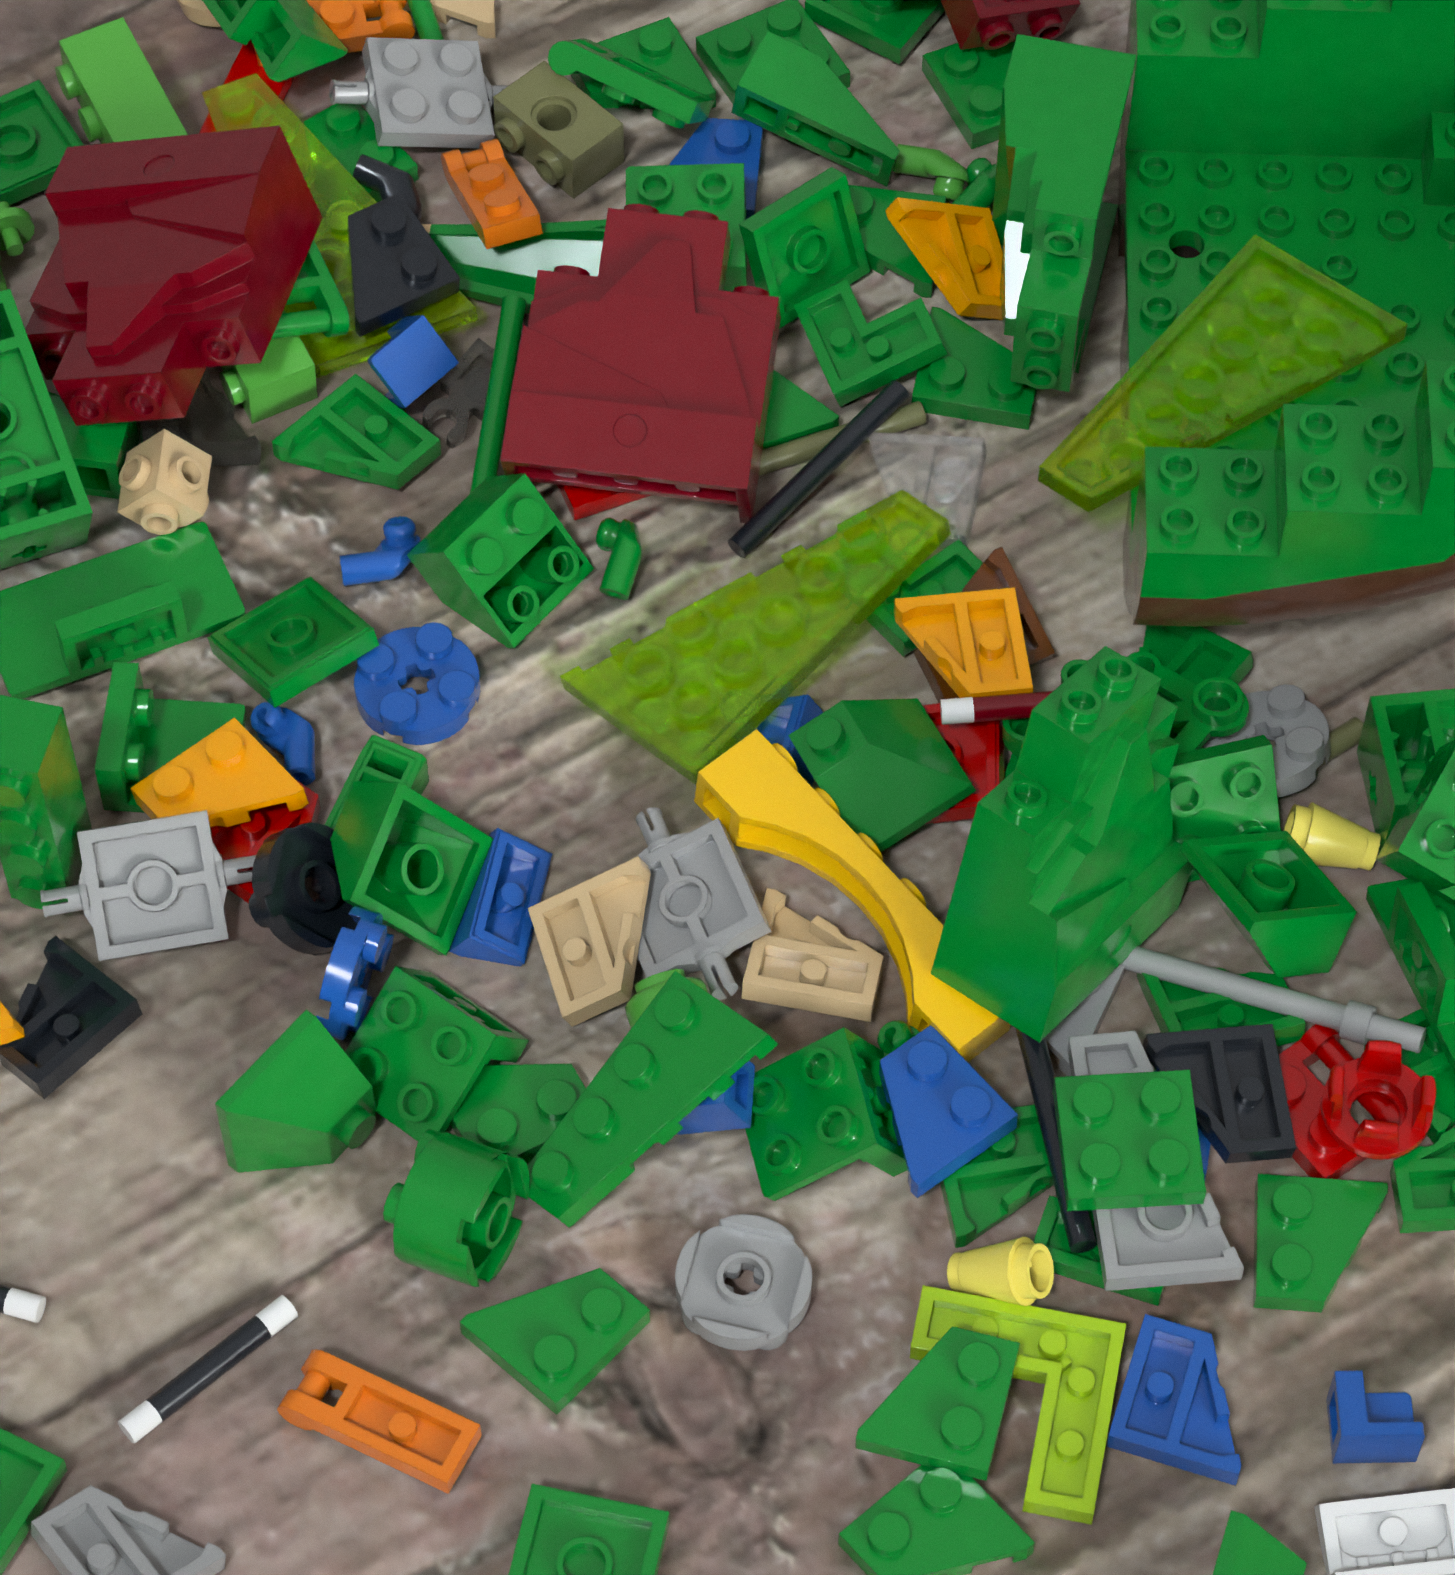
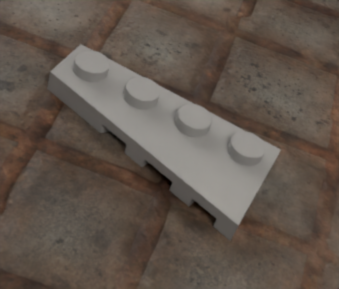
M1136 1031L1069 1036L1067 1050L1071 1076L1154 1072ZM1210 1193L1205 1195L1204 1204L1092 1210L1105 1291L1240 1280L1242 1278L1244 1266L1235 1247H1230L1220 1225L1221 1216Z

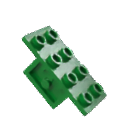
M197 522L177 529L171 534L159 535L0 590V675L9 696L20 699L28 698L113 667V662L127 663L218 631L245 615L244 605L205 522Z
M1410 879L1370 885L1367 888L1366 900L1455 1074V906L1427 890L1423 882L1415 883Z

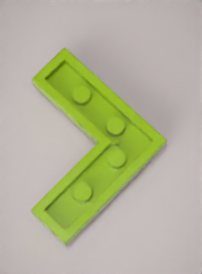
M923 1285L909 1358L921 1361L952 1326L1019 1342V1354L1013 1378L1045 1384L1022 1511L1092 1525L1126 1323L1030 1305L1023 1306L998 1299Z

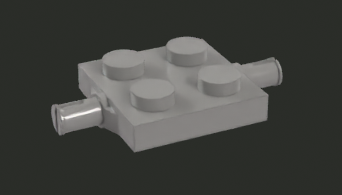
M367 37L362 49L366 73L364 81H339L336 79L330 81L329 98H331V104H364L366 111L374 122L378 146L479 148L481 142L492 140L495 136L490 112L491 108H494L493 97L508 87L505 85H491L483 72L478 41Z
M657 807L647 808L646 810L652 824L643 811L635 819L648 846L638 856L648 865L651 873L638 951L640 964L646 978L673 969H683L685 975L702 970L711 995L718 1000L726 999L727 996L722 985L731 996L738 990V985L734 981L725 958L730 956L733 951L772 932L730 836L719 818L689 833L671 835L662 816L661 809Z
M208 810L78 831L77 837L82 860L79 885L40 890L41 902L68 899L66 902L44 905L42 908L45 918L52 915L84 911V915L94 930L98 959L102 961L229 939L224 910L227 886L252 882V870L238 872V869L253 867L256 855L222 860L221 854L213 843Z

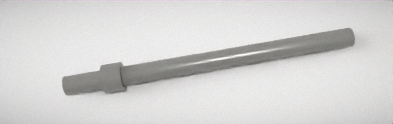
M1139 946L1135 947L1128 958L1121 963L1125 965L1124 970L1138 974H1149L1158 977L1159 980L1205 993H1215L1229 997L1236 1002L1286 1016L1291 1015L1310 1023L1338 1030L1340 1038L1366 1045L1369 1039L1388 1040L1402 1044V1049L1415 1053H1420L1426 1036L1425 1027L1377 1014V1007L1354 1000H1349L1347 1005Z

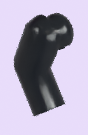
M362 154L354 169L352 181L380 192L382 200L400 193L417 219L420 220L422 203L413 178L406 171Z

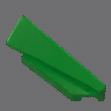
M202 0L229 39L247 45L250 40L252 41L267 76L273 81L281 82L337 60L348 52V49L306 0Z

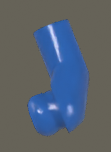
M404 516L393 517L387 520L383 526L385 539L381 541L375 551L340 555L343 585L386 581L398 577L411 562L407 554L421 541V538L415 534L416 524L413 520Z
M268 701L257 705L251 714V727L265 744L284 756V769L294 779L305 786L311 784L315 780V732L311 724L287 708L280 706L274 708Z

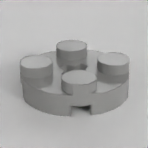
M1288 684L1276 686L1270 691L1245 694L1249 702V715L1244 727L1229 736L1210 737L1202 746L1207 748L1264 735L1268 740H1275L1273 758L1277 798L1294 794L1308 787L1317 779L1316 769L1324 760L1327 765L1331 755L1329 725L1324 714L1315 704L1305 700V694L1302 689Z
M747 1214L732 1215L719 1219V1226L708 1229L701 1236L700 1230L693 1235L684 1245L677 1260L675 1290L676 1298L682 1311L683 1322L691 1332L700 1335L712 1344L726 1349L747 1351L758 1348L772 1350L780 1347L786 1342L789 1333L801 1323L810 1304L812 1268L807 1255L805 1257L802 1250L794 1243V1236L783 1225L771 1219ZM741 1270H750L754 1272V1283L761 1285V1287L757 1291H750L748 1295H739L734 1293L733 1287L726 1285L724 1282L726 1278L737 1279Z

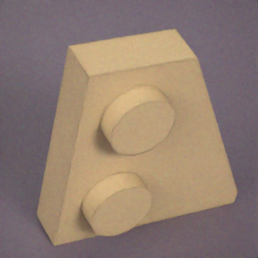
M639 856L528 908L562 1018L572 1027L631 999L651 876L648 865Z
M767 888L762 910L772 932L754 940L752 943L742 982L741 999L871 1022L882 974L884 956L859 940L846 938L840 933L838 927L818 915L810 922L785 906L786 895L776 889Z

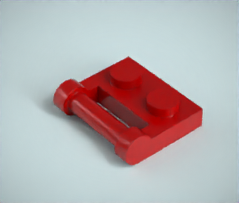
M1317 1024L1313 1025L1299 1041L1278 1054L1296 1144V1150L1292 1158L1309 1177L1339 1179L1367 1158L1358 1156L1343 1148L1326 1129L1321 1115V1097L1325 1086L1314 1076L1308 1067L1320 1060L1331 1072L1333 1066H1342L1354 1060V1058L1339 1042L1338 1030ZM1371 1094L1357 1099L1374 1120L1399 1123L1398 1110L1393 1102L1386 1097Z

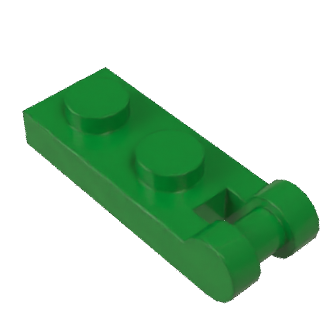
M588 39L559 41L549 50L548 62L555 73L563 76L583 73L604 83L601 91L607 96L627 104H633L635 99L652 106L654 107L652 116L673 127L684 128L686 123L693 124L706 121L714 103V99Z

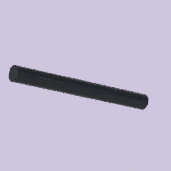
M892 380L728 540L730 548L741 558H746L909 398L906 388L898 381Z
M1015 1028L1069 1248L1073 1253L1087 1252L1097 1245L1089 1211H1067L1053 1094L1055 1075L1046 1039L1044 1038L1039 1043Z

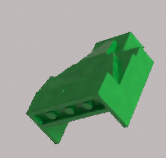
M1021 34L1016 36L1002 93L992 216L1000 245L1003 246L1000 299L1004 335L1014 336L1011 382L1027 384L1036 389H1054L1070 392L1074 373H1079L1118 212V204L1102 202L1136 63L1135 54Z
M1104 646L1032 709L1015 770L977 803L931 970L933 976L1039 1043L1126 960L1135 947L1140 946L1179 908L1192 869L1191 864L1180 851L1182 844L1175 841L1173 837L1169 776L1180 743L1170 738L1169 734L1178 706L1157 694L1161 678L1107 646Z

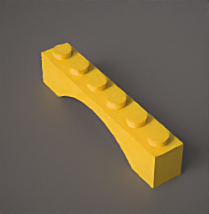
M756 729L698 772L694 802L712 821L719 818L735 846L768 852L804 866L836 886L863 911L882 936L897 966L905 997L908 1026H912L921 1032L931 1025L967 1062H970L1009 1031L1011 1026L1009 1023L931 974L944 925L926 908L925 899L919 889L906 878L899 879L883 862L882 854L873 840L864 833L856 834L840 817V811L832 797L821 788L813 789L798 773L794 759L783 746L778 743L771 744Z

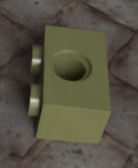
M545 60L493 97L494 132L501 145L509 152L520 154L535 167L537 173L545 182L550 185L556 184L573 199L624 162L623 123L565 76L555 73Z

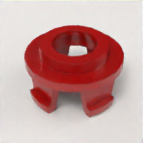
M1369 1040L1360 1058L1351 1060L1342 1066L1336 1065L1332 1067L1321 1097V1115L1324 1125L1338 1144L1358 1156L1383 1160L1405 1155L1424 1140L1430 1128L1436 1101L1435 1079L1433 1076L1428 1075L1420 1078L1412 1069L1402 1064V1044L1388 1040ZM1376 1094L1386 1097L1397 1108L1399 1123L1364 1119L1359 1125L1351 1116V1105L1364 1095Z

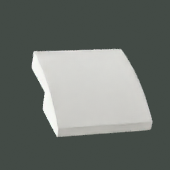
M1455 1488L1323 1503L1314 1507L1326 1575H1455Z

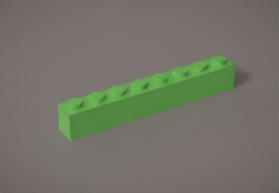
M123 17L59 40L63 65L55 67L56 76L66 99L76 98L81 108L78 109L79 119L90 142L99 140L102 144L188 135ZM299 336L271 339L261 363L221 366L223 371L219 373L229 402L232 406L241 403L252 424L318 398L315 364Z

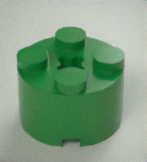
M432 1129L426 1130L418 1141L414 1164L405 1184L396 1183L391 1188L384 1205V1221L394 1224L393 1244L395 1256L401 1262L472 1287H480L478 1279L490 1282L496 1277L507 1261L521 1229L523 1220L512 1217L516 1196L528 1200L530 1175L526 1161L523 1158L448 1132L441 1133Z

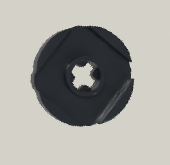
M311 822L300 824L293 828H286L270 835L264 840L253 864L252 887L254 893L249 899V910L254 921L263 928H270L272 933L282 943L298 952L317 956L333 950L342 927L355 930L357 924L349 915L354 906L342 899L330 841L334 830L320 823ZM308 876L312 878L311 887L318 893L319 899L313 900L306 890L305 878Z

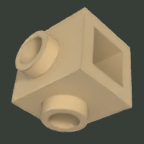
M161 430L126 453L125 463L119 474L121 490L117 513L141 525L146 531L157 535L171 534L177 529L196 523L204 516L209 504L207 489L212 456L168 430Z

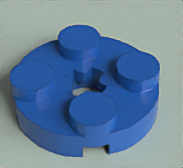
M432 622L421 627H409L390 632L378 639L379 646L357 658V670L354 677L357 707L365 723L382 736H384V730L391 735L402 736L403 743L412 745H426L442 741L456 734L469 721V712L475 706V702L477 701L478 703L481 690L476 659L469 648L462 641L453 637L451 630L441 623ZM414 677L429 679L427 682V692L417 694L412 687L402 689L401 686L406 684L408 679Z
M354 906L349 912L357 926L355 930L346 927L341 928L321 986L319 999L331 1002L329 1019L316 1016L331 1036L340 1040H344L350 1031L354 1033L358 1031L372 1007L374 997L367 995L373 970L384 971L394 939L393 934L387 933V926L382 925L383 916L381 913Z

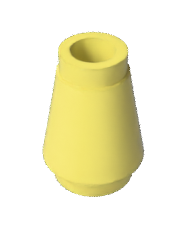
M1313 802L1308 807L1294 804L1283 831H1287L1317 866L1360 868L1370 871L1374 866L1380 847V834L1371 832L1367 828Z
M1020 1237L952 1254L947 1265V1279L952 1291L1028 1306L1034 1303L1036 1299H1043L1049 1294L1054 1280V1265L1052 1256L1044 1244L1034 1243L1028 1237Z

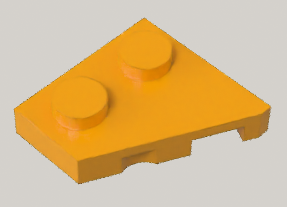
M897 197L885 210L888 220L958 316L1003 320L1000 299L1003 252L994 221H992L990 208Z
M1015 587L894 599L895 622L959 698L1033 692Z
M235 717L130 788L136 804L151 819L208 810L210 827H229L251 821L249 811L284 802L287 803L289 812L302 809L309 804L304 788Z

